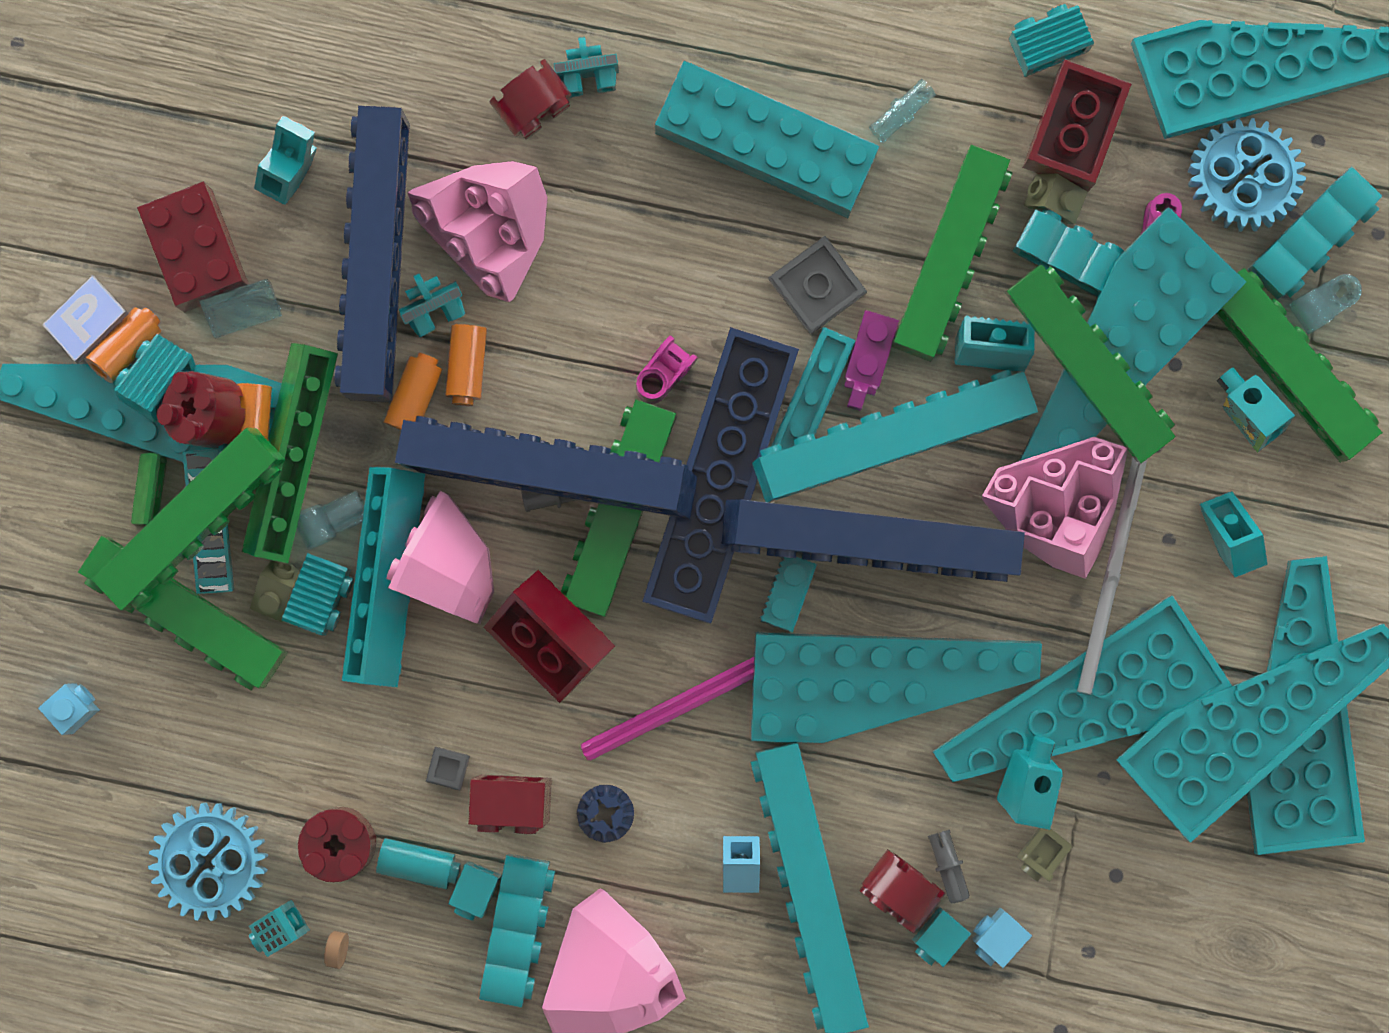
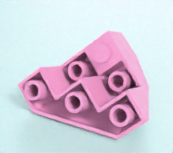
M514 161L477 165L409 191L408 196L412 204L414 217L473 282L490 297L506 302L512 301L544 240L547 195L537 167Z
M1092 437L998 468L984 491L982 500L1006 530L1025 532L1023 548L1053 568L1086 579L1101 551L1116 509L1127 448Z
M440 491L437 497L432 496L425 509V517L418 528L413 527L406 542L407 548L401 559L395 558L387 574V579L391 580L388 588L471 622L481 624L494 593L490 551L451 496Z
M598 889L573 908L542 1006L552 1033H627L660 1020L686 999L675 969L653 937L605 890Z

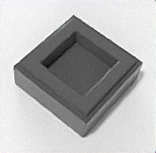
M435 747L425 782L461 791L470 755Z

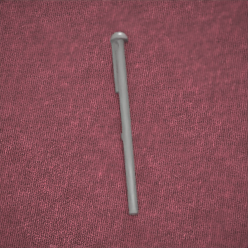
M1132 458L1077 692L1091 695L1147 460L1141 464Z

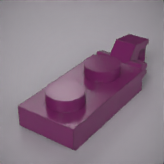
M864 311L844 378L846 379L844 387L852 389L847 405L848 408L861 411L866 394L875 396L876 390L881 383L899 320L871 311Z

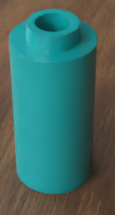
M385 838L380 849L376 873L447 890L449 883L456 884L461 863L455 862V854Z

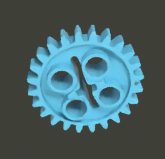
M1251 118L1245 127L1240 119H1236L1232 129L1226 122L1222 123L1219 132L1213 128L1210 129L1207 135L1208 140L1201 138L1197 145L1199 150H1194L1191 159L1196 163L1190 165L1188 173L1196 176L1190 179L1188 186L1199 188L1192 198L1193 200H1205L1200 210L1204 212L1212 209L1214 213L1211 221H1216L1220 216L1224 217V228H1228L1232 221L1237 222L1239 232L1243 231L1247 223H1250L1251 228L1255 232L1259 229L1261 221L1270 228L1275 222L1274 217L1282 221L1287 215L1286 210L1292 211L1297 203L1294 199H1299L1303 193V190L1298 186L1303 185L1306 177L1298 173L1303 170L1305 163L1295 162L1301 150H1289L1288 147L1293 141L1292 137L1282 141L1279 138L1282 129L1278 128L1273 133L1269 132L1268 121L1261 128H1256L1255 118ZM1241 147H1251L1255 151L1256 156L1246 155ZM1269 156L1271 160L1260 165L1253 176L1247 175L1230 192H1222L1223 189L1234 184L1240 174L1244 175L1251 171L1264 157ZM1222 167L1226 169L1229 176H1219L1214 168ZM1270 172L1275 174L1279 182H1270L1266 179L1264 173ZM1237 194H1247L1250 196L1252 203H1243L1239 200Z
M201 803L199 814L193 806L186 807V818L179 812L172 815L175 826L167 822L161 825L167 835L154 836L153 839L161 847L160 849L149 851L150 855L158 858V862L148 866V869L159 871V876L154 878L151 883L163 884L164 888L159 892V897L168 894L172 897L168 908H172L180 903L182 905L181 916L187 915L193 909L194 919L198 921L202 918L204 912L207 911L209 920L213 921L217 918L218 910L226 918L231 916L230 905L240 911L244 908L242 897L249 901L255 898L250 887L260 888L263 886V883L256 878V874L267 872L268 869L258 865L260 860L267 858L268 854L258 852L257 847L265 843V840H254L252 837L258 830V826L249 829L245 827L249 816L245 815L236 820L235 807L230 808L226 814H223L222 803L215 804L212 812H210L207 803ZM203 826L209 827L214 833V841L210 846L204 845L199 840V831ZM229 836V843L212 859L211 863L215 867L212 866L202 871L193 886L188 887V880L205 863V859L202 856L212 854L223 838ZM230 849L238 851L241 855L242 863L238 869L230 867L226 862V854ZM179 854L187 856L190 860L191 867L188 873H182L176 868L175 862ZM206 878H212L217 882L218 892L216 896H209L204 892L203 882Z

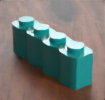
M1350 167L1247 271L1254 272L1261 279L1264 287L1277 300L1285 294L1291 298L1305 284L1301 278L1310 269L1316 273L1330 259L1326 253L1332 246L1336 245L1338 248H1341L1355 234L1351 228L1359 219L1363 223L1367 222L1380 209L1376 203L1382 195L1353 167Z
M1044 209L1042 212L1035 210L1019 237L1013 252L1038 266L1043 265L1045 269L1051 266L1062 279L1099 297L1116 260L1123 254L1124 250L1110 242H1106L1105 245L1092 239L1093 233L1081 226L1067 227L1061 223L1062 217L1051 210Z
M513 854L506 855L479 1000L522 1007L525 999H532L535 978L529 977L531 963L538 964L542 942L536 941L538 927L545 928L549 906L542 905L545 891L552 892L555 871L549 870L550 861Z

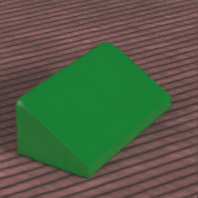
M156 453L140 455L131 517L132 524L146 526L160 512L167 463L165 456Z

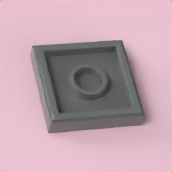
M826 236L822 237L768 278L810 335L867 294V290Z

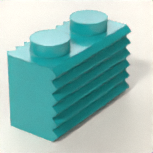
M1063 4L1048 11L1047 18L1035 22L1034 17H1031L1014 25L1015 30L1012 31L1009 41L1024 77L1060 64L1064 59H1073L1090 51L1094 41L1091 38V33L1088 31L1078 5L1068 9L1067 5Z
M967 315L964 317L955 337L956 365L1025 372L1035 351V331L1025 321L1020 324L1018 321L1013 323L1011 320L1006 322L1004 319L999 321L997 318L992 321L989 317L985 320L983 317L978 319L976 316L970 318Z
M156 334L151 342L146 340L141 344L136 353L137 361L130 370L125 368L116 378V389L114 390L119 401L153 422L157 421L158 408L163 403L164 395L172 382L173 376L177 372L194 371L196 367L193 356L190 353L174 345L159 334Z
M307 553L281 620L321 636H326L328 630L334 632L341 616V611L336 610L341 596L347 598L354 583V578L349 577L352 569Z
M781 557L782 561L779 562L780 568L776 570L777 575L774 576L775 582L771 584L773 588L769 590L771 595L766 597L768 602L764 603L766 608L762 610L763 615L759 618L763 623L792 633L817 564L802 560L799 557Z

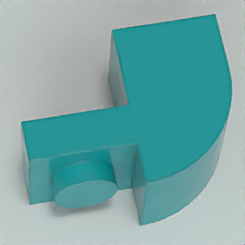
M283 116L276 124L272 149L258 165L254 189L286 205L301 185L313 162L317 147L312 145L315 132Z

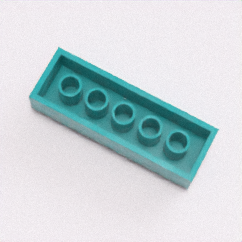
M685 60L655 123V134L847 219L879 149V146Z

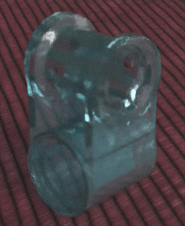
M1343 274L1327 281L1318 288L1310 290L1288 306L1308 335L1333 320L1334 316L1355 304L1362 294V286L1356 277L1350 274ZM1345 286L1347 292L1343 295L1344 297L1338 298L1336 292L1340 289L1339 287Z

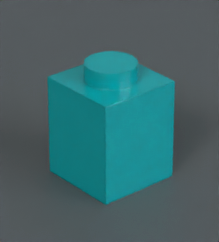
M470 861L465 863L448 903L456 907L454 913L472 921L475 916L482 918L486 913L501 874Z
M939 907L912 939L919 946L915 953L931 966L937 961L944 967L971 933Z

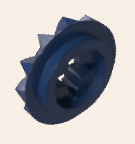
M599 785L591 788L582 796L578 804L577 819L579 827L589 838L602 843L620 839L629 831L633 823L634 807L631 799L622 789L613 785ZM598 799L607 808L612 806L614 808L619 805L620 808L611 815L613 828L604 819L591 821L599 813Z

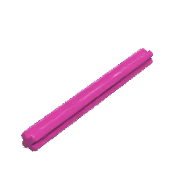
M754 657L583 742L581 750L585 758L593 760L752 680L754 675Z

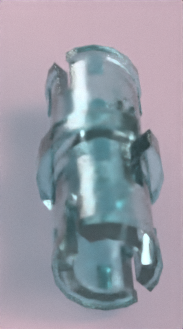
M920 79L902 98H895L890 104L891 108L869 126L874 136L879 135L878 140L885 143L904 123L909 124L914 120V114L931 98L936 96L930 85L927 88L925 87L927 85L926 81Z

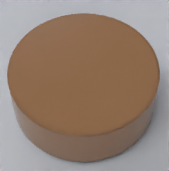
M333 931L329 935L324 952V963L327 967L342 968L348 951V933Z

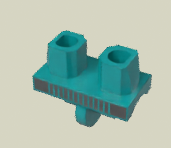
M585 37L578 38L580 48L566 50L567 60L571 61L553 63L554 71L571 92L569 98L584 95L582 78L595 77L597 92L599 93L616 90V73H619L617 54L600 56L602 55L601 45L587 47Z
M420 273L413 276L417 286L405 292L410 301L421 295L423 297L399 309L404 323H409L419 337L436 329L429 312L439 307L442 308L448 322L465 315L460 298L463 295L456 281L430 293L429 291L441 286V283L437 276L424 282Z

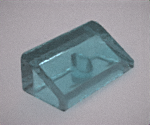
M268 279L200 301L215 339L282 316L272 283Z

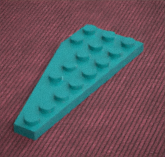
M1197 20L1133 38L1131 42L1164 139L1389 77V27L1382 26L1379 29H1357L1355 25L1330 28L1324 27V24L1269 22L1267 25L1245 24V21H1232L1231 24L1213 23V20Z
M1168 207L1116 260L1087 323L1090 327L1096 323L1108 338L1104 345L1111 354L1114 355L1118 352L1131 368L1126 373L1132 381L1137 383L1140 380L1146 386L1233 297L1246 281ZM1063 369L1059 381L1051 393L1041 418L1035 426L1019 461L1096 437L1107 425L1065 369Z
M2 364L0 369V401L183 462L182 452L213 449L183 444L173 440L167 433L164 425L158 422V419L156 422H153L119 401L114 391L116 389L115 381L113 383L107 382L88 364ZM130 364L127 369L130 370L134 364ZM196 365L194 372L228 378L236 384L249 383L271 386L270 434L282 383L229 365ZM223 444L215 449L221 448L222 452L229 444Z
M1327 556L1288 561L1267 671L1338 642ZM1347 705L1247 793L1255 854L1262 855L1365 842Z
M1173 595L1104 638L1091 695L1077 692L1086 650L933 750L932 753L951 782H956L1008 768L1015 750L1019 749L1030 752L1034 736H1042L1053 740L1055 746L1052 756L1118 738L1140 734L1141 732L1149 731L1169 712L1229 688L1232 684Z
M1379 624L1169 712L1120 755L1116 761L1184 838L1191 843L1389 668V629L1385 624Z
M755 632L751 741L825 743L1040 679L1042 643L1040 641Z

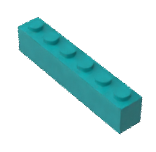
M369 467L342 681L398 687L399 675L402 669L401 659L406 636L408 605L411 597L388 588L391 580L387 579V574L394 559H401L407 548L406 542L413 527L418 528L420 526L419 520L425 474L396 468Z

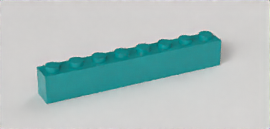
M1010 369L990 376L992 382L980 385L978 380L958 386L959 393L947 396L946 390L925 397L927 403L916 407L914 402L910 401L894 407V414L882 417L880 412H876L860 418L861 424L849 428L847 422L827 429V436L816 439L814 433L799 437L793 440L795 446L782 450L781 444L765 448L760 451L762 457L752 462L765 502L770 503L1027 418L1037 413L1038 409L1025 372L1012 375Z
M795 742L755 752L757 760L751 761V767L755 782H763L766 795L760 796L759 799L764 818L770 816L772 818L774 831L768 832L773 853L780 851L783 866L777 867L779 880L782 888L789 887L792 901L785 902L790 923H798L801 935L794 938L799 959L806 957L809 972L803 973L808 994L815 993L818 1007L812 1008L817 1030L824 1028L825 1033H849L869 1028L799 744Z

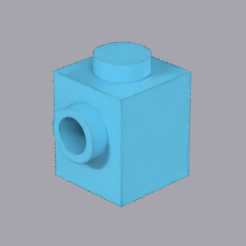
M77 683L64 684L38 708L61 735L74 734L100 710L93 703L95 698L89 690L81 684L77 685Z
M723 836V893H759V836Z
M999 908L991 918L986 915L973 930L976 935L972 940L979 946L975 953L990 967L996 961L1004 968L1032 935L1006 911Z

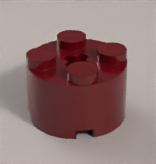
M546 59L540 61L542 67L540 70L537 71L534 66H531L500 90L503 93L502 99L497 101L493 96L489 101L515 137L522 134L525 140L530 138L542 128L540 123L542 119L549 114L556 118L570 107L568 98L571 96V92Z
M194 371L177 372L166 390L162 405L158 408L157 419L161 425H164L169 436L176 442L213 449L219 448L223 444H230L239 435L243 427L245 408H241L239 397H243L240 387L231 379Z
M334 807L317 813L308 819L298 838V854L303 868L307 873L325 882H342L359 874L370 863L376 849V835L371 824L358 811L348 807ZM336 835L339 842L345 843V848L339 850L338 853L335 852V847L330 846V841L335 839Z
M889 849L885 851L861 883L863 886L859 890L869 898L871 903L884 913L889 912L897 919V922L913 934L923 925L946 894L935 883H930L921 872Z

